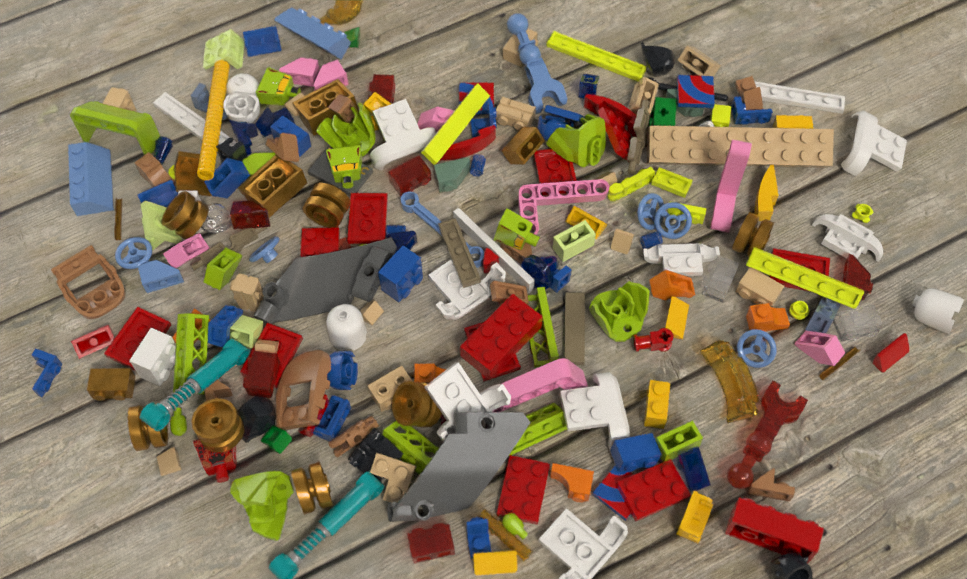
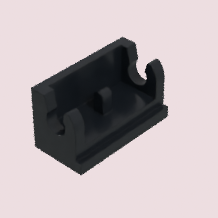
M232 137L228 138L221 145L218 144L216 148L221 163L227 158L238 161L248 158L244 144L239 141L234 146H229L234 141Z

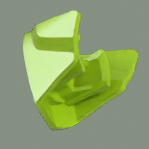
M358 103L359 112L354 107H351L355 115L351 123L343 122L337 115H333V120L325 118L319 124L317 133L333 149L362 145L361 152L363 157L375 144L376 136L370 112L362 103Z
M587 114L585 118H580L582 126L579 129H574L567 124L565 128H557L549 137L546 143L547 146L567 161L574 162L581 167L595 166L599 163L605 151V120L601 117Z
M629 281L624 286L618 288V290H610L598 294L592 300L589 311L610 339L615 342H625L642 329L644 318L648 312L650 291L639 283Z
M268 471L235 479L231 483L230 493L245 508L252 531L265 538L275 541L279 540L287 514L288 499L294 493L289 475L280 471Z

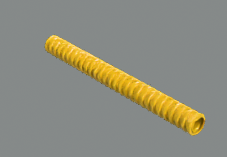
M224 60L216 61L213 69L197 176L202 180H211L215 172L216 146L219 144L223 105L230 65Z

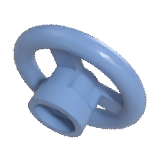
M649 193L639 203L637 216L640 225L644 229H656L654 223L651 225L647 224L644 218H651L654 222L657 202L659 208L664 205L662 198L658 194ZM649 199H652L651 204H647L646 202ZM662 215L660 216V224L664 218Z
M676 202L662 205L654 217L656 230L668 239H677L684 236L692 224L689 210L684 205ZM669 208H677L680 209L684 214H681L679 216L674 214L670 215L665 210ZM661 215L666 219L665 225L668 228V232L664 231L660 225ZM673 218L676 220V223L671 224L669 220ZM686 220L685 227L680 232L674 233V230L679 228L680 221Z
M275 236L265 242L249 257V261L256 262L260 258H263L266 264L272 261L278 255L274 247L279 243L280 238Z
M132 237L123 241L115 252L117 264L125 269L138 268V265L146 263L151 258L152 245L147 239L142 237ZM134 243L144 244L147 250H138V248H135ZM128 245V255L122 260L121 253Z
M753 329L741 335L737 343V352L740 359L746 365L762 368L774 360L777 347L770 334L763 330ZM757 335L750 347L743 348L744 341L748 337ZM763 337L770 344L771 351L769 356L765 353V351L767 350V343L763 339ZM755 345H758L760 350H756ZM753 353L759 355L764 361L754 362L745 355Z

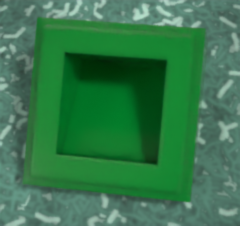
M360 27L345 31L344 33L348 35L346 38L351 41L349 47L358 48L361 36Z
M272 426L261 439L263 444L278 454H281L292 441V437L285 430L276 426Z

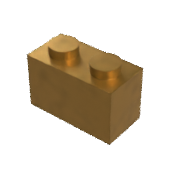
M522 127L502 149V152L510 164L524 165L545 140L537 127Z
M130 368L90 369L87 392L93 399L103 401L105 398H113L120 401L125 400V398H133L136 376Z

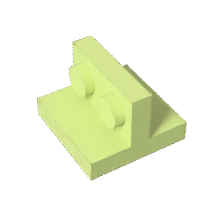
M148 201L140 204L145 239L151 243L152 250L164 241L175 244L181 241V237L176 234L175 230H169L162 225V217L167 207Z

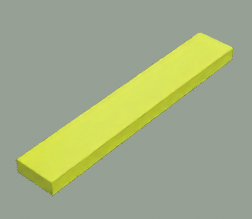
M555 31L547 41V47L637 82H640L647 70L645 65Z
M479 84L472 88L422 150L421 153L433 165L438 163L490 95Z
M756 247L753 248L746 263L748 267L853 309L857 308L864 294V290Z

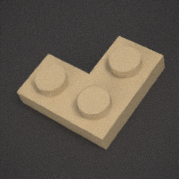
M376 453L370 473L389 479L382 500L398 502L409 490L417 466Z

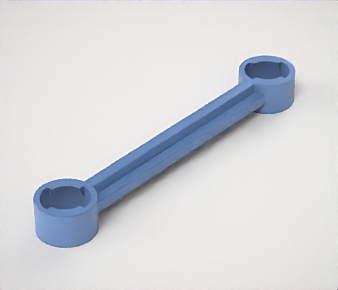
M405 192L401 196L402 209L407 213L414 212L441 235L438 223L442 221L419 203V197L415 192ZM408 199L415 200L413 205H406L405 201ZM466 243L471 255H481L480 260L474 261L476 268L481 267L484 261V250L478 246L471 247Z

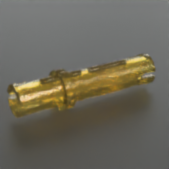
M486 509L480 513L481 515L477 516L488 519L489 533L492 536L498 537L512 551H517V555L522 561L525 562L529 555L533 553L532 550L503 526L501 520H496Z

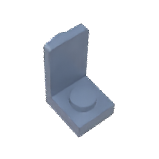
M199 83L190 96L195 109L207 113L209 93L206 85ZM223 109L222 119L225 120L227 118V115L225 113V110Z
M822 297L805 330L826 334L837 314L840 304Z

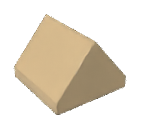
M609 171L593 179L605 180L609 186L618 183L615 172Z
M375 300L367 302L360 312L363 315L364 321L373 325L384 310Z
M258 340L255 343V358L275 361L279 342Z

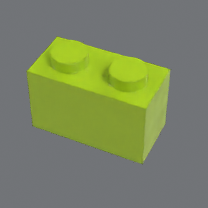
M693 421L656 437L662 462L670 459L673 460L699 448L703 440Z

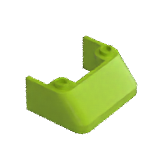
M90 101L74 107L70 113V117L83 142L90 141L96 128L136 137L145 155L148 152L153 153L161 137L152 116L147 113H139L101 104L98 101Z

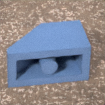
M158 260L147 261L144 264L138 265L141 282L147 293L184 282L178 269Z

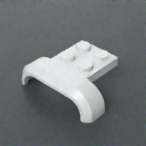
M406 99L373 111V116L385 141L384 144L376 147L370 153L374 168L381 171L386 164L423 150L437 133L435 128L419 129Z
M866 111L853 114L851 117L854 119L858 118L852 150L849 156L841 163L844 171L854 176L858 175L865 168L870 157L895 171L902 169L907 140L878 125L877 117Z
M449 260L428 275L430 281L449 301L447 304L440 301L436 304V309L447 320H456L463 317L491 297L490 283L493 281L505 282L506 272L496 262L491 266L489 274L481 280V283L463 288L453 262Z
M455 362L424 387L447 420L437 431L438 436L443 442L449 434H456L455 413L493 412L501 406L509 405L511 401V395L503 384H496L479 393L458 362Z
M610 372L593 374V383L598 386L560 391V399L567 431L608 426V447L610 451L615 440L629 438L630 432L617 378Z
M566 508L539 538L538 542L570 569L566 574L563 573L559 579H592L619 548L628 532L627 526L616 516H613L604 531L598 536Z

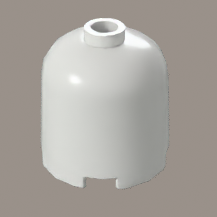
M935 288L926 289L921 296L916 295L912 306L915 307V318L922 324L949 334L955 320H952L954 312L959 313L964 299Z
M350 304L337 305L331 309L326 320L331 344L340 351L356 350L361 347L366 341L367 334L362 313L357 307Z

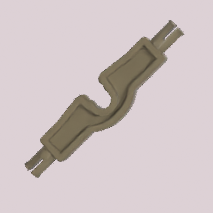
M648 100L642 101L641 109H638L633 129L637 137L631 138L627 158L629 161L627 172L629 174H635L636 165L640 163L642 150L646 144L647 125L650 116L648 113L650 102Z
M262 222L254 228L250 225L230 235L229 240L232 246L228 249L240 253L244 246L258 239V234L266 230L267 226ZM218 242L200 254L199 260L190 264L192 269L195 271L204 265L207 268V264L227 247L223 243Z

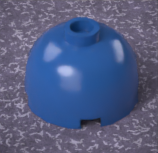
M546 115L545 119L539 116L538 130L544 140L548 141L557 128H565L567 124L573 128L574 122L570 120L567 123L565 118Z
M351 351L333 352L329 355L331 358V371L327 374L330 387L336 390H351L350 386L355 385L358 376V365L353 362L352 358L355 355Z

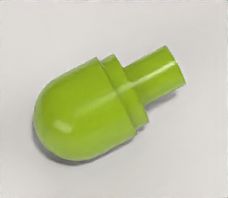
M176 408V411H173L174 416L170 420V429L175 436H182L187 431V419L182 415L181 408Z
M508 513L503 517V526L510 534H517L522 540L527 537L528 533L523 529L524 524L516 514Z

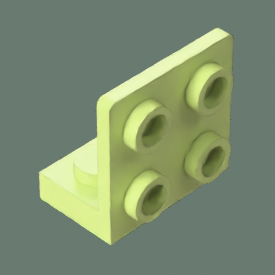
M231 29L209 39L205 44L203 68L208 69L214 66L218 60H226L236 69L241 68L243 65L244 39Z

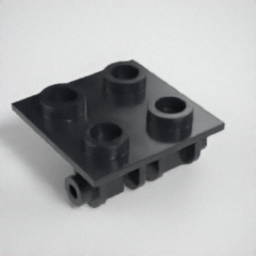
M374 427L350 455L348 460L353 467H357L364 474L371 471L376 453L397 460L404 454ZM373 474L380 482L383 480V477Z

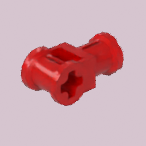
M662 328L658 331L650 332L649 335L637 336V334H634L635 352H639L641 349L659 350L661 352L668 351L674 339L673 332L668 328Z

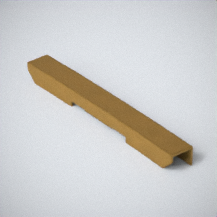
M116 198L115 203L116 241L121 240L122 198Z
M856 347L851 349L835 366H830L819 375L821 380L823 381L860 350Z

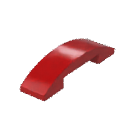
M592 94L585 96L584 108L596 115H599L597 110L602 107L608 111H613L628 126L627 132L637 137L633 129L637 115L617 101Z
M495 125L478 130V137L452 144L439 161L461 159L483 150L496 139Z

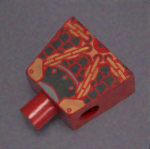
M199 439L194 440L193 444L207 475H216L218 483L228 481V471L237 467L236 446L221 453L211 452L203 446Z

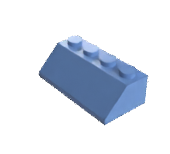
M291 7L275 17L274 20L291 32L341 60L351 44V41L346 38L348 35L339 30L336 33L333 31L334 27L327 23L324 25L320 24L321 20L313 15L311 18L308 17V13L300 8L295 10Z
M88 142L68 145L70 205L76 216L113 211L110 149Z

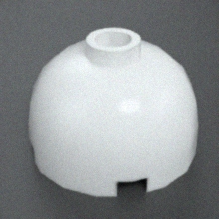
M236 74L228 81L226 94L231 96L235 94L236 90L246 89L252 91L256 96L259 83L249 74Z
M246 89L236 90L235 94L231 96L229 94L224 100L223 107L228 119L237 125L251 124L260 114L258 97L252 91Z

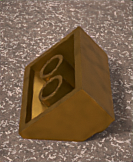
M339 79L292 102L305 127L313 136L318 134L317 128L325 118L333 120V115H337L329 109V106L339 94L352 100L359 111L355 96Z
M276 154L238 189L257 211L270 218L307 184V180L301 168L290 161L282 160Z

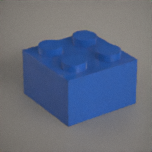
M402 246L378 272L381 291L398 303L403 298H407L411 289L423 279L421 257L405 246Z

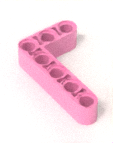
M733 139L731 141L716 193L710 229L728 233L730 231L736 195L749 159L752 143Z
M597 179L523 185L519 189L518 194L519 215L533 223L532 229L535 231L533 234L538 236L537 206L603 201L607 197L609 184L605 180ZM596 188H602L604 193L597 192ZM583 189L586 191V194H580L577 190ZM564 190L568 195L562 196L559 191ZM547 192L549 196L543 197L540 193ZM528 193L531 195V197L524 198L522 194ZM529 210L533 215L526 216L523 212Z
M562 358L506 381L502 384L511 395L510 404L501 406L493 412H502L559 387L564 390L588 387L584 372L568 359Z

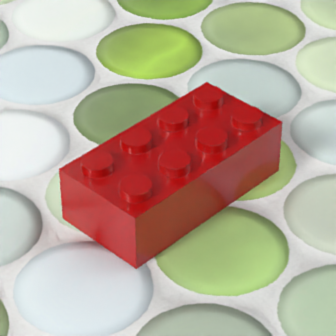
M512 294L460 346V357L487 379L491 380L542 328L543 316Z
M739 498L731 511L725 534L781 555L791 551L798 552L802 557L806 556L808 558L807 563H809L819 551L824 528L814 521H803L794 514H784L776 511L774 507L756 504L752 499Z

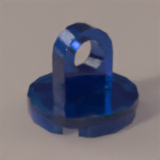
M529 255L523 259L521 267L534 279V288L545 287L546 290L552 286V272L559 267L557 257L547 256L541 259L536 255Z

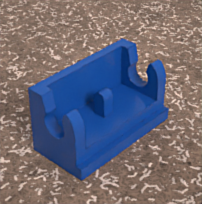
M277 26L243 32L248 57L282 51Z
M169 180L137 196L141 203L148 201L168 207L170 202L178 195V192H176L173 181Z
M332 395L319 425L314 428L313 435L327 441L334 439L339 434L351 410L349 400Z

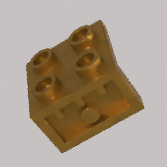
M178 151L174 166L176 192L198 191L199 195L212 196L205 184L206 180H202L197 176L200 154Z

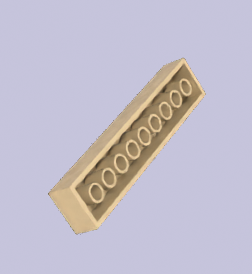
M649 126L647 131V164L724 166L733 139L752 143L746 166L769 167L774 165V167L828 168L833 166L834 129Z

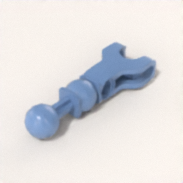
M514 13L507 20V28L511 34L517 35L520 43L517 51L521 62L525 65L524 68L532 87L528 97L529 104L536 107L535 114L541 113L543 109V97L553 98L558 106L566 105L567 95L563 84L551 78L541 57L540 49L535 45L536 41L529 40L526 32L529 26L528 19L523 14Z

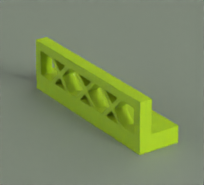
M545 287L537 288V294L528 295V301L537 300L538 302L535 311L538 312L539 310L540 315L543 316V331L539 330L537 333L545 338L541 345L534 341L535 335L529 340L534 368L558 360L559 357ZM542 350L548 354L549 360L538 361L537 354Z
M178 314L173 393L180 386H183L187 378L195 372V369L192 367V361L195 358L199 360L200 367L207 362L209 315ZM195 318L202 319V328L199 331L195 327ZM196 338L201 342V347L198 350L193 346Z
M554 402L525 415L532 422L509 456L566 430L567 426L563 410Z
M397 421L383 430V435L404 454L400 459L403 462L417 466L415 471L419 475L432 459V457L426 456L425 452H433L435 454L439 449L414 428L403 426ZM400 426L406 431V434L397 433L395 429ZM410 440H418L421 446L411 444Z

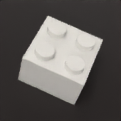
M150 328L130 359V363L140 378L158 386H161L168 379L170 370L175 365L176 344L172 336Z

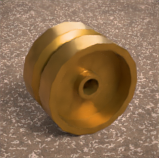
M317 183L311 191L310 197L306 200L303 211L313 222L327 228H337L344 218L343 214L347 212L351 202L349 197L339 188L327 183Z
M183 191L170 202L161 222L169 230H175L176 234L181 238L188 239L201 228L206 220L209 208L203 202L195 201V197L187 191Z
M749 212L737 234L732 250L741 254L749 244L748 257L754 247L764 250L771 236L770 233L774 222L764 219L759 227L756 228L759 216Z
M404 381L398 386L392 399V411L394 418L399 424L427 428L432 427L438 422L442 412L424 388L429 383Z
M215 398L204 402L196 409L191 420L194 432L203 446L211 452L221 453L232 449L240 442L244 434L242 419L233 404L225 399Z
M142 405L129 407L128 428L134 449L136 451L147 450L151 444L155 448L167 446L169 437L168 425L157 432L140 419V413L144 408Z
M320 462L309 465V479L302 467L291 470L296 493L304 515L315 511V497L322 509L333 506L329 482Z

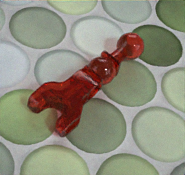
M774 380L771 382L761 399L764 415L755 431L746 439V445L742 451L745 456L741 463L731 465L727 471L728 482L733 488L745 489L752 484L754 479L752 468L756 461L760 463L763 457L771 451L772 442L782 425L791 424L798 420L808 399L799 396L795 402H785L778 394L781 384Z

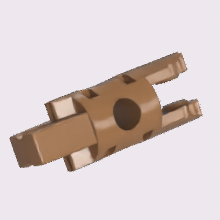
M370 416L355 423L329 441L330 448H336L333 452L335 457L341 456L363 441L374 427H379L377 421Z

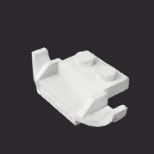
M832 214L821 215L813 222L812 225L814 227L818 224L827 227L825 231L827 235L821 244L854 263L861 253L866 254L868 250L876 255V261L879 262L883 256L882 244L873 235L874 232L842 214L840 216Z
M700 243L658 244L648 250L643 249L644 259L647 262L663 264V271L669 270L684 276H702V263L713 261L720 255L719 247L711 248Z

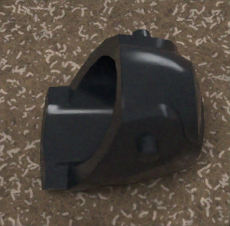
M641 42L642 53L649 71L655 77L668 74L673 69L676 61L674 52L666 47L645 46L644 42Z
M255 396L244 403L237 411L244 423L242 440L246 443L264 434L271 426L275 425L276 414L274 405L265 397Z
M791 551L785 553L770 563L774 579H813L812 569L807 563L808 558L806 556L802 557L798 552Z

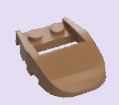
M92 245L51 269L57 278L56 282L66 301L86 319H96L119 306L125 298V289L116 269L101 254L98 255ZM100 264L110 280L77 300L66 284Z
M322 350L309 351L297 356L287 365L276 394L277 427L283 430L319 425L320 420L317 419L319 409H324L326 400L323 399L325 389H329L330 386L327 374L331 371V358L327 352ZM311 382L309 404L294 407L286 406L287 397H290L291 394L289 386Z

